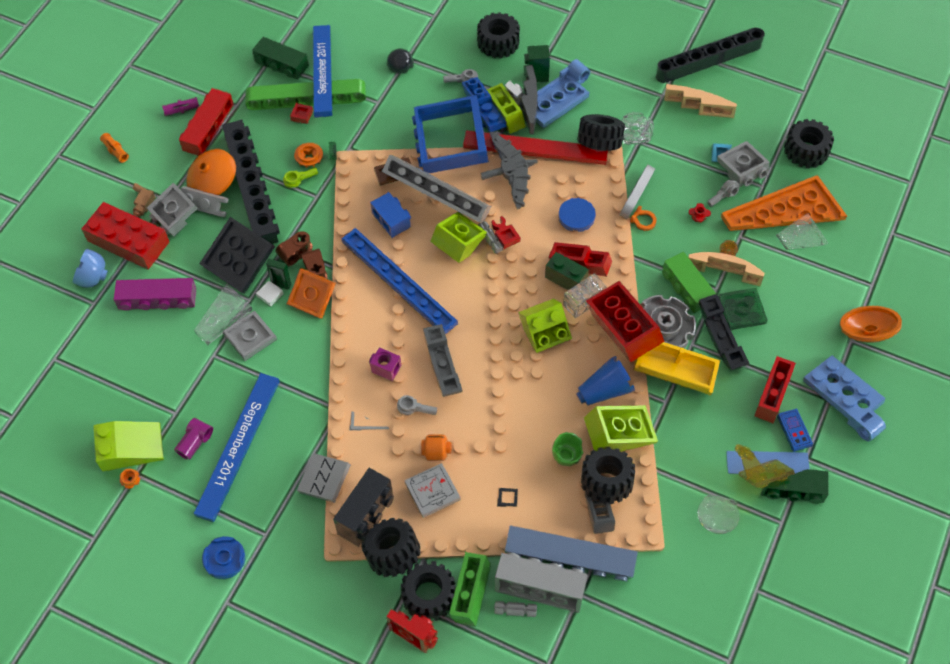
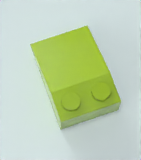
M646 405L596 406L584 417L595 451L600 447L603 449L611 447L614 450L618 448L622 452L658 442Z
M112 421L93 425L96 463L102 472L164 460L160 422Z

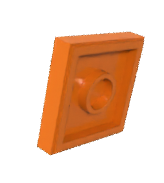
M300 268L287 304L315 317L323 318L336 283Z

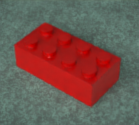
M102 202L81 229L87 242L148 270L169 244L165 229L105 202Z
M620 281L586 300L592 316L630 363L665 342L660 327Z

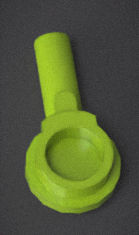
M313 168L305 172L289 171L284 175L283 183L288 188H296L301 184V180L318 175V170Z

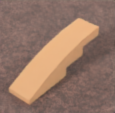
M666 84L664 101L681 102V108L699 109L698 115L734 118L737 107L736 103L702 90Z

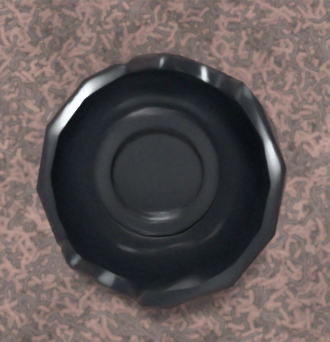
M398 48L388 55L387 66L392 72L407 73L410 67H414V59L406 49Z

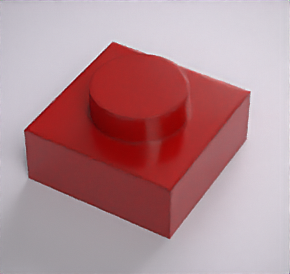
M295 103L290 115L291 121L308 124L313 113V107Z

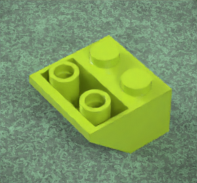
M551 299L518 312L524 332L536 353L572 339L561 302Z

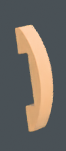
M699 252L689 254L688 257L698 271L705 272L707 266L743 275L742 282L761 286L765 274L750 262L729 254Z

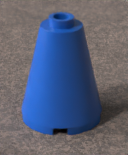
M614 356L578 387L579 392L576 395L581 404L586 403L588 406L635 391L634 385L630 386L628 383L631 380L622 363L619 360L617 361V357Z

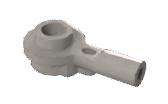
M467 69L458 75L443 76L444 83H459L476 78L478 74L475 70Z
M727 180L717 194L707 201L708 205L712 207L724 197L735 196L739 191V183L735 180Z
M408 395L401 397L397 402V409L403 415H411L415 411L432 415L437 413V407L417 403L416 399Z

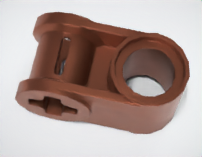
M304 231L297 232L288 240L280 243L276 247L275 252L287 266H292L302 258V253L312 251L313 246L310 242V236Z
M319 248L301 254L307 271L328 279Z

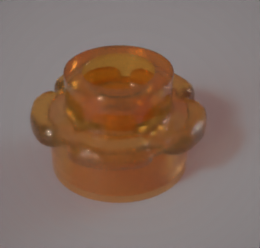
M732 240L724 241L719 247L720 253L732 256L738 253L737 244Z

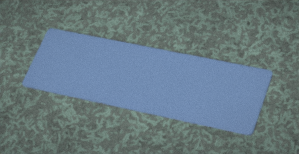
M727 451L729 474L792 475L810 469L808 453Z

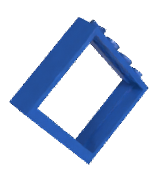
M477 95L414 107L415 116H412L413 125H416L414 135L415 139H418V143H415L417 154L420 153V157H417L419 168L423 167V171L435 173L489 162ZM472 112L479 150L428 159L423 121Z

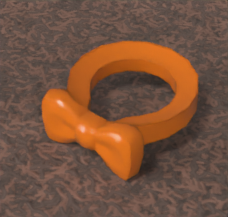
M640 205L630 218V223H634L637 228L643 231L652 230L657 222L655 214L648 210H642ZM648 215L652 218L653 222L648 226L642 225L637 216Z

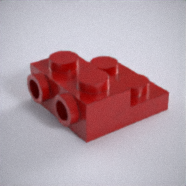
M392 609L387 614L389 630L422 652L426 653L429 648L433 649L436 645L438 631L434 629L433 622L423 615L419 617L414 614L409 621V617L401 611L395 612Z

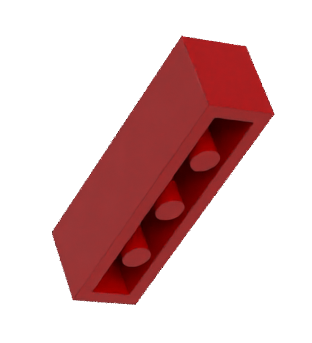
M212 88L205 95L203 103L197 108L196 114L188 122L187 128L179 137L183 151L197 156L206 151L234 106L230 93Z

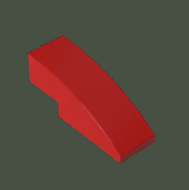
M554 242L549 254V259H551L555 252L589 269V274L607 277L612 264L609 252L592 251L590 246Z

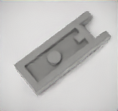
M186 186L181 187V191L198 207L197 210L226 217L227 213L221 211L220 207L221 202L228 203V198Z

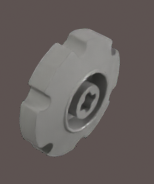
M655 295L643 300L641 306L660 327L665 343L686 348L688 340H692L696 330L695 317L688 314L689 307L681 300L672 296L669 299H664L662 295Z

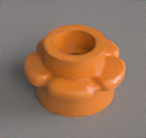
M125 469L120 475V484L127 489L133 488L140 482L139 472L136 470Z

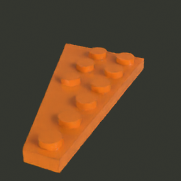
M816 175L725 211L721 214V218L730 231L842 221L846 220L847 215L819 176Z

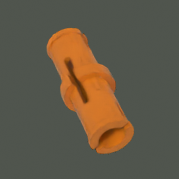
M109 133L101 135L100 141L107 147V151L114 155L119 162H126L129 155L122 149L121 144L115 141Z

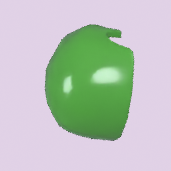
M565 432L560 434L552 446L554 460L562 466L577 464L584 453L582 450V440L574 433Z

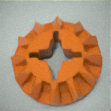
M304 143L295 150V161L300 166L304 165L306 168L311 165L314 167L323 158V150L315 143Z

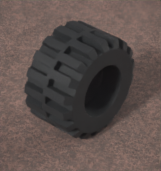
M498 12V14L491 13V15L484 16V19L481 18L480 23L477 25L478 48L486 56H492V58H503V56L508 57L510 54H514L520 43V25H518V21L514 20L513 16H508L507 13L501 14V12Z
M585 115L580 118L577 140L581 145L594 150L611 151L619 149L622 146L625 123L608 115Z
M804 119L803 122L801 120L797 121L789 129L784 152L787 154V158L791 159L793 164H799V167L806 166V168H810L812 166L816 168L818 165L821 166L824 164V161H827L834 143L833 132L828 130L829 127L827 125L824 126L822 122H816L814 119L811 121Z
M600 447L597 451L592 450L590 455L587 454L585 461H583L581 475L582 489L586 491V495L588 497L592 496L594 501H601L600 503L605 504V502L614 504V501L619 503L622 502L623 498L629 497V493L633 490L635 478V463H633V459L627 457L626 452H620V449L615 448L614 450L611 447H606V449ZM609 473L614 475L615 477H605L601 474Z
M390 518L387 521L384 519L381 520V523H375L372 529L369 528L366 531L367 535L363 536L364 542L361 543V547L371 569L377 575H383V577L387 578L390 575L397 577V574L401 573L402 575L406 573L407 569L411 570L413 568V563L418 562L421 547L412 526L407 521H403L400 518L397 520Z
M422 561L423 565L414 564V569H408L407 576H403V584H401L402 600L405 609H408L411 616L416 614L421 617L423 615L428 619L434 618L436 621L439 620L440 615L445 617L447 610L451 609L456 590L455 580L451 576V571L449 569L445 570V565L440 564L437 566L436 561H432L431 564H427V561ZM428 582L435 583L442 589L440 594L431 600H424L416 595L418 587Z

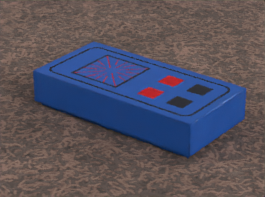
M797 409L777 415L793 452L812 447L813 442Z

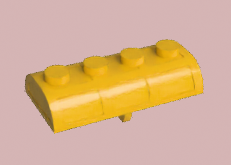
M663 342L636 359L633 370L711 396L720 360Z

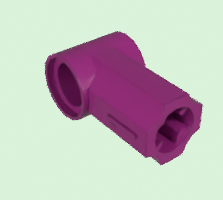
M197 418L191 419L186 427V434L174 449L175 452L182 458L190 460L202 442L206 443L210 439L213 427Z

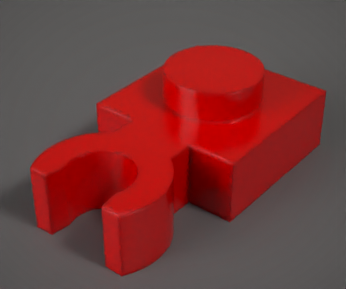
M503 216L500 217L501 224H496L494 220L491 221V227L495 230V235L504 249L521 241V237L512 224L506 226V220Z

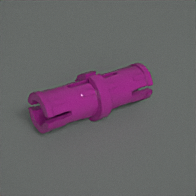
M197 97L183 101L180 99L177 100L178 102L162 105L165 116L179 112L182 114L185 113L184 111L199 107Z

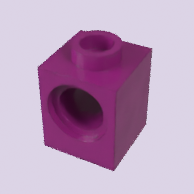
M380 347L376 353L371 355L369 360L371 372L390 381L394 380L402 366L399 355Z

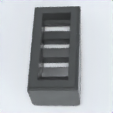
M585 491L594 534L614 531L615 518L609 502L602 504L599 500L592 501V496L588 497Z

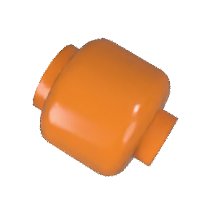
M428 434L425 439H422L421 454L428 461H445L447 455L452 453V443L447 440L444 434Z

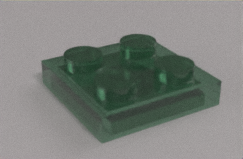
M757 288L719 294L718 297L725 310L723 314L731 330L767 324L768 319Z

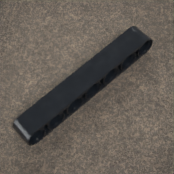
M751 28L663 59L658 63L656 79L661 83H667L757 51L762 47L765 33L761 28Z

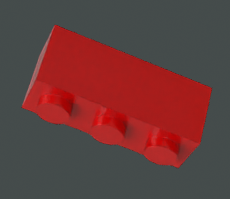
M776 356L756 409L755 417L774 423L793 373L795 362Z

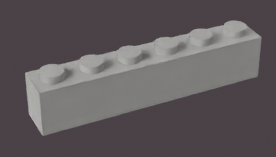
M389 155L382 170L387 175L477 222L482 223L485 221L492 207L396 156Z

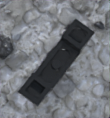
M714 294L700 299L699 305L707 330L726 366L732 371L749 365L742 346L738 347L723 314L725 310L718 295Z

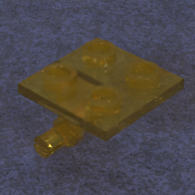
M740 444L735 446V452L741 457L744 470L739 472V476L756 488L766 487L773 481L786 480L788 476L795 474L793 469L777 459L761 464L749 447Z

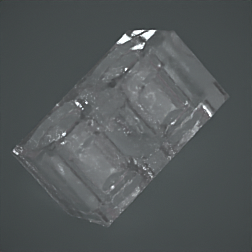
M594 273L564 293L563 306L574 318H577L589 310L586 300L603 291L607 286Z

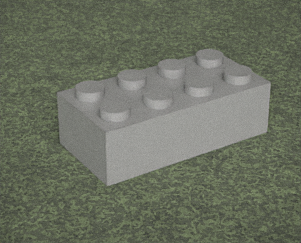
M501 553L495 576V592L579 613L588 574L575 568L571 570L562 568L561 565L556 563H541L536 558L525 559L515 553Z

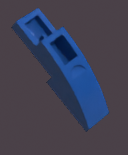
M471 78L462 82V87L467 97L477 95L483 128L487 127L489 132H493L506 127V121L492 103L491 95L479 78Z

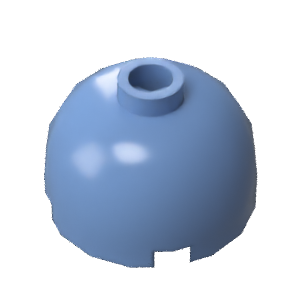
M86 249L80 259L81 263L75 271L73 283L89 288L96 286L100 280L104 281L108 271L105 270L104 258L99 253Z

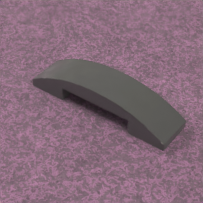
M443 325L423 328L430 359L442 396L445 397L463 392L447 345Z

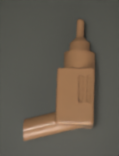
M134 183L133 190L139 194L134 201L133 215L139 218L143 216L144 212L148 211L147 207L156 197L153 191Z

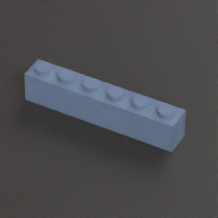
M511 525L504 552L515 553L520 557L536 558L541 563L542 561L561 565L562 568L564 565L572 566V569H579L585 572V569L591 570L593 575L606 577V574L615 575L614 579L626 582L628 578L631 579L634 576L638 551Z

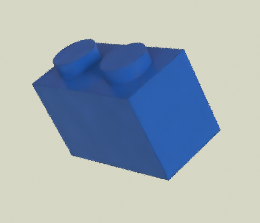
M390 192L370 202L372 214L391 238L410 228L411 216L409 212L401 207L398 198L393 197Z

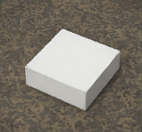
M270 281L256 293L257 297L269 306H272L284 294L282 289Z

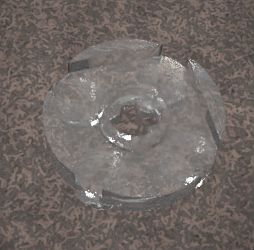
M631 112L624 115L621 120L625 123L623 142L627 145L650 142L654 131L652 119L644 117L643 113Z

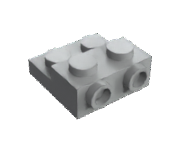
M747 141L717 157V161L728 171V177L731 180L737 181L739 187L751 185L754 179L766 177L769 171L770 162Z
M173 183L147 209L151 212L149 217L156 224L160 222L162 224L160 228L165 229L167 235L171 233L175 236L187 225L185 220L198 207Z

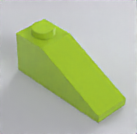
M502 83L486 89L491 95L492 103L506 121L505 128L510 134L526 127L522 110Z

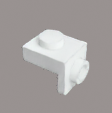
M509 81L505 84V87L519 106L521 96H523V89L517 83L514 85Z

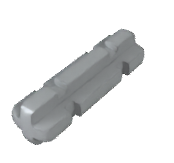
M486 221L479 223L478 226L487 232L484 238L489 246L492 247L493 252L496 254L502 252L503 245L498 241L493 230L489 228Z
M496 601L494 613L502 615L507 613L506 615L524 616V614H527V617H536L537 605L529 603L525 605V603L507 602V604H504V601Z

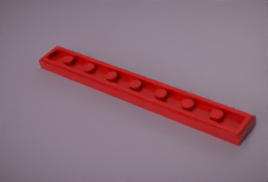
M466 130L463 148L479 150L476 131ZM484 132L487 151L497 152L492 144L490 133ZM499 134L504 139L510 140L511 145L517 150H521V155L606 165L608 151L590 149L579 143Z

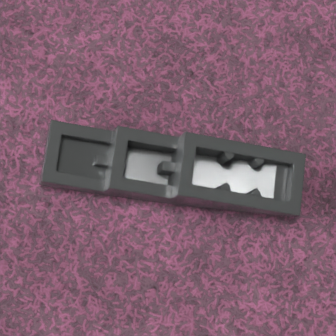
M532 65L526 66V81H523L524 96H521V109L531 135L534 134L537 120L538 93L534 69Z

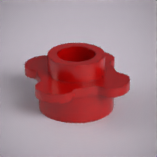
M698 203L696 207L690 208L688 212L695 222H703L706 217L711 215V211L707 210L702 203Z

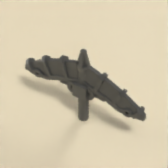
M498 131L490 132L492 144L500 155L501 167L480 173L481 178L485 180L503 174L504 178L511 185L513 202L516 208L520 209L525 206L523 201L525 195L529 193L527 183L531 179V175L528 174V168L538 163L537 159L525 160L521 155L522 151L512 146L510 140L501 137Z

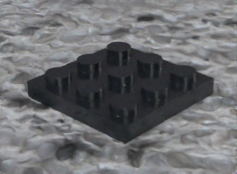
M230 217L199 264L245 294L276 246Z

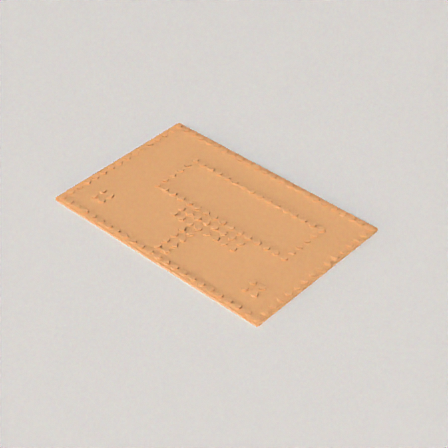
M622 146L619 149L608 151L606 165L522 155L525 160L537 159L538 163L528 168V174L531 175V179L527 183L529 193L525 195L523 201L525 206L517 209L513 202L511 185L504 178L503 174L485 180L481 178L480 173L501 167V159L498 152L487 151L489 161L487 163L429 173L492 206L485 219L490 226L489 228L492 229V220L496 224H501L500 217L503 216L506 220V226L512 224L521 237L519 243L506 249L503 248V251L498 254L493 252L492 247L483 238L472 254L460 263L430 242L436 225L458 211L401 181L381 186L378 183L374 167L385 164L389 155L400 159L409 157L411 164L419 168L417 157H420V153L417 154L416 149L338 151L336 153L332 281L336 284L332 292L327 457L348 462L351 466L335 503L326 501L325 560L327 562L367 560L362 551L361 544L358 547L337 534L333 518L369 467L391 479L394 500L390 507H386L382 512L381 520L386 519L387 521L390 518L397 520L400 518L412 526L421 547V554L418 559L464 557L465 552L486 555L487 557L501 556V553L505 552L510 525L638 552L662 551L665 545L654 444L622 451L626 452L627 457H631L633 463H635V478L633 490L629 493V497L623 498L622 502L614 501V504H610L615 518L614 531L594 534L585 491H583L581 484L583 461H585L586 455H590V452L594 450L584 421V417L596 406L646 405L651 419L646 374L633 370L635 360L630 363L592 316L586 300L617 281H620L638 301L630 217L625 219L619 215L628 200ZM463 147L426 148L428 159L475 150ZM388 192L393 197L398 198L401 207L404 210L406 209L411 216L410 228L393 238L374 217L370 202ZM571 198L585 199L595 208L596 217L594 224L583 232H578V230L569 231L559 222L558 213L560 206ZM466 216L468 219H470L471 221H473L475 224L478 225V224L480 223V222H477V221H475L474 219H472V218ZM356 228L458 321V325L445 335L463 392L445 397L442 396L423 332V328L431 327L432 325L342 243L341 238ZM554 242L590 246L592 251L609 252L612 264L607 277L588 273V281L578 295L545 278V268L550 260L549 254ZM555 299L562 303L572 339L536 353L524 332L518 312ZM379 347L401 357L402 366L393 381L371 372L369 360ZM616 356L617 361L619 360L628 373L631 379L628 383L630 386L634 385L635 391L588 406L586 403L581 404L576 395L579 392L578 387L611 357ZM408 395L416 399L417 403L437 407V413L432 415L415 411L411 415H403L397 409V402L401 397ZM351 411L354 412V426H387L389 429L350 430ZM565 432L574 433L582 440V450L584 453L580 461L573 466L560 465L554 460L552 454L554 441L560 434ZM428 434H444L447 440L451 441L452 453L447 455L445 461H428L425 456H422L421 442ZM442 463L461 500L423 518L405 485V480ZM609 473L601 474L605 477H615L614 475ZM499 488L518 489L517 507H497ZM502 491V502L514 503L515 492Z

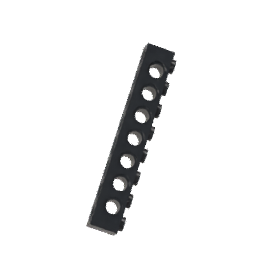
M243 119L222 124L230 155L235 160L236 177L251 229L271 244L277 243V235L280 234L278 224H273V220L276 218L273 209L268 207L271 205L269 194L265 195L264 193L267 191L265 181L260 180L263 174L261 167L256 166L259 163L257 154L252 153V150H255L253 140L248 139L251 136L249 127L244 126Z

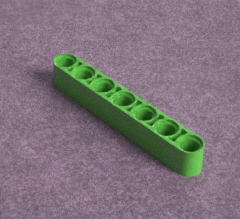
M363 80L332 81V105L359 103L366 99V86ZM314 82L248 87L245 91V106L250 110L292 108L295 106V103L314 106Z

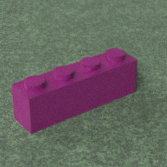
M193 278L116 280L114 302L118 310H149L156 308L166 310L169 308L187 309L195 307L196 285Z

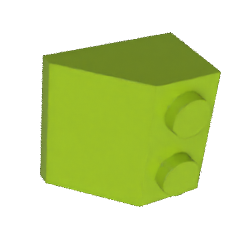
M456 212L436 225L430 242L460 263L472 254L487 232L462 213Z

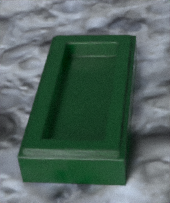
M268 259L266 266L271 282L278 287L290 289L291 280L287 264Z

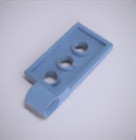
M578 59L573 60L568 67L560 71L558 78L537 91L536 122L542 128H545L589 97V92L581 84L588 79L591 71ZM573 87L575 90L570 91L567 88ZM554 97H562V99L557 100ZM542 105L547 106V105H548L549 108L544 109V108H542V107H540V106H542Z
M833 355L804 376L803 382L848 418L847 424L855 429L863 440L870 442L886 429L883 419L874 412L884 404L886 398ZM835 378L838 382L830 383L827 379ZM849 390L853 395H845L843 391ZM865 403L868 405V408H861L858 404Z

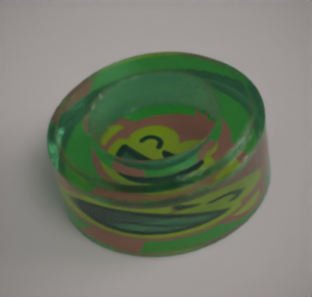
M329 142V160H336V143Z

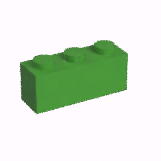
M684 251L664 261L662 273L665 279H669L675 292L681 295L684 303L694 313L700 311L699 300L716 294Z
M465 552L449 613L455 623L476 626L491 568V563L486 555Z

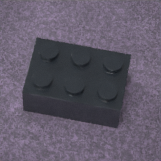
M370 467L367 469L333 518L339 536L358 547L360 546L363 536L367 535L366 531L372 528L375 523L380 522L383 515L382 512L386 507H390L394 500L391 479Z

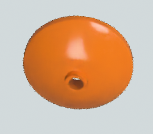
M221 149L204 152L193 161L188 170L187 187L215 195L222 194L231 185L235 177L236 164L234 158L228 152Z
M863 306L845 313L841 318L840 327L842 332L853 340L874 343L885 341L896 335L902 327V319L896 311L890 308Z

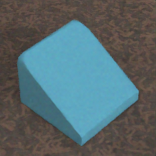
M713 143L712 162H718V155L730 150L732 145Z

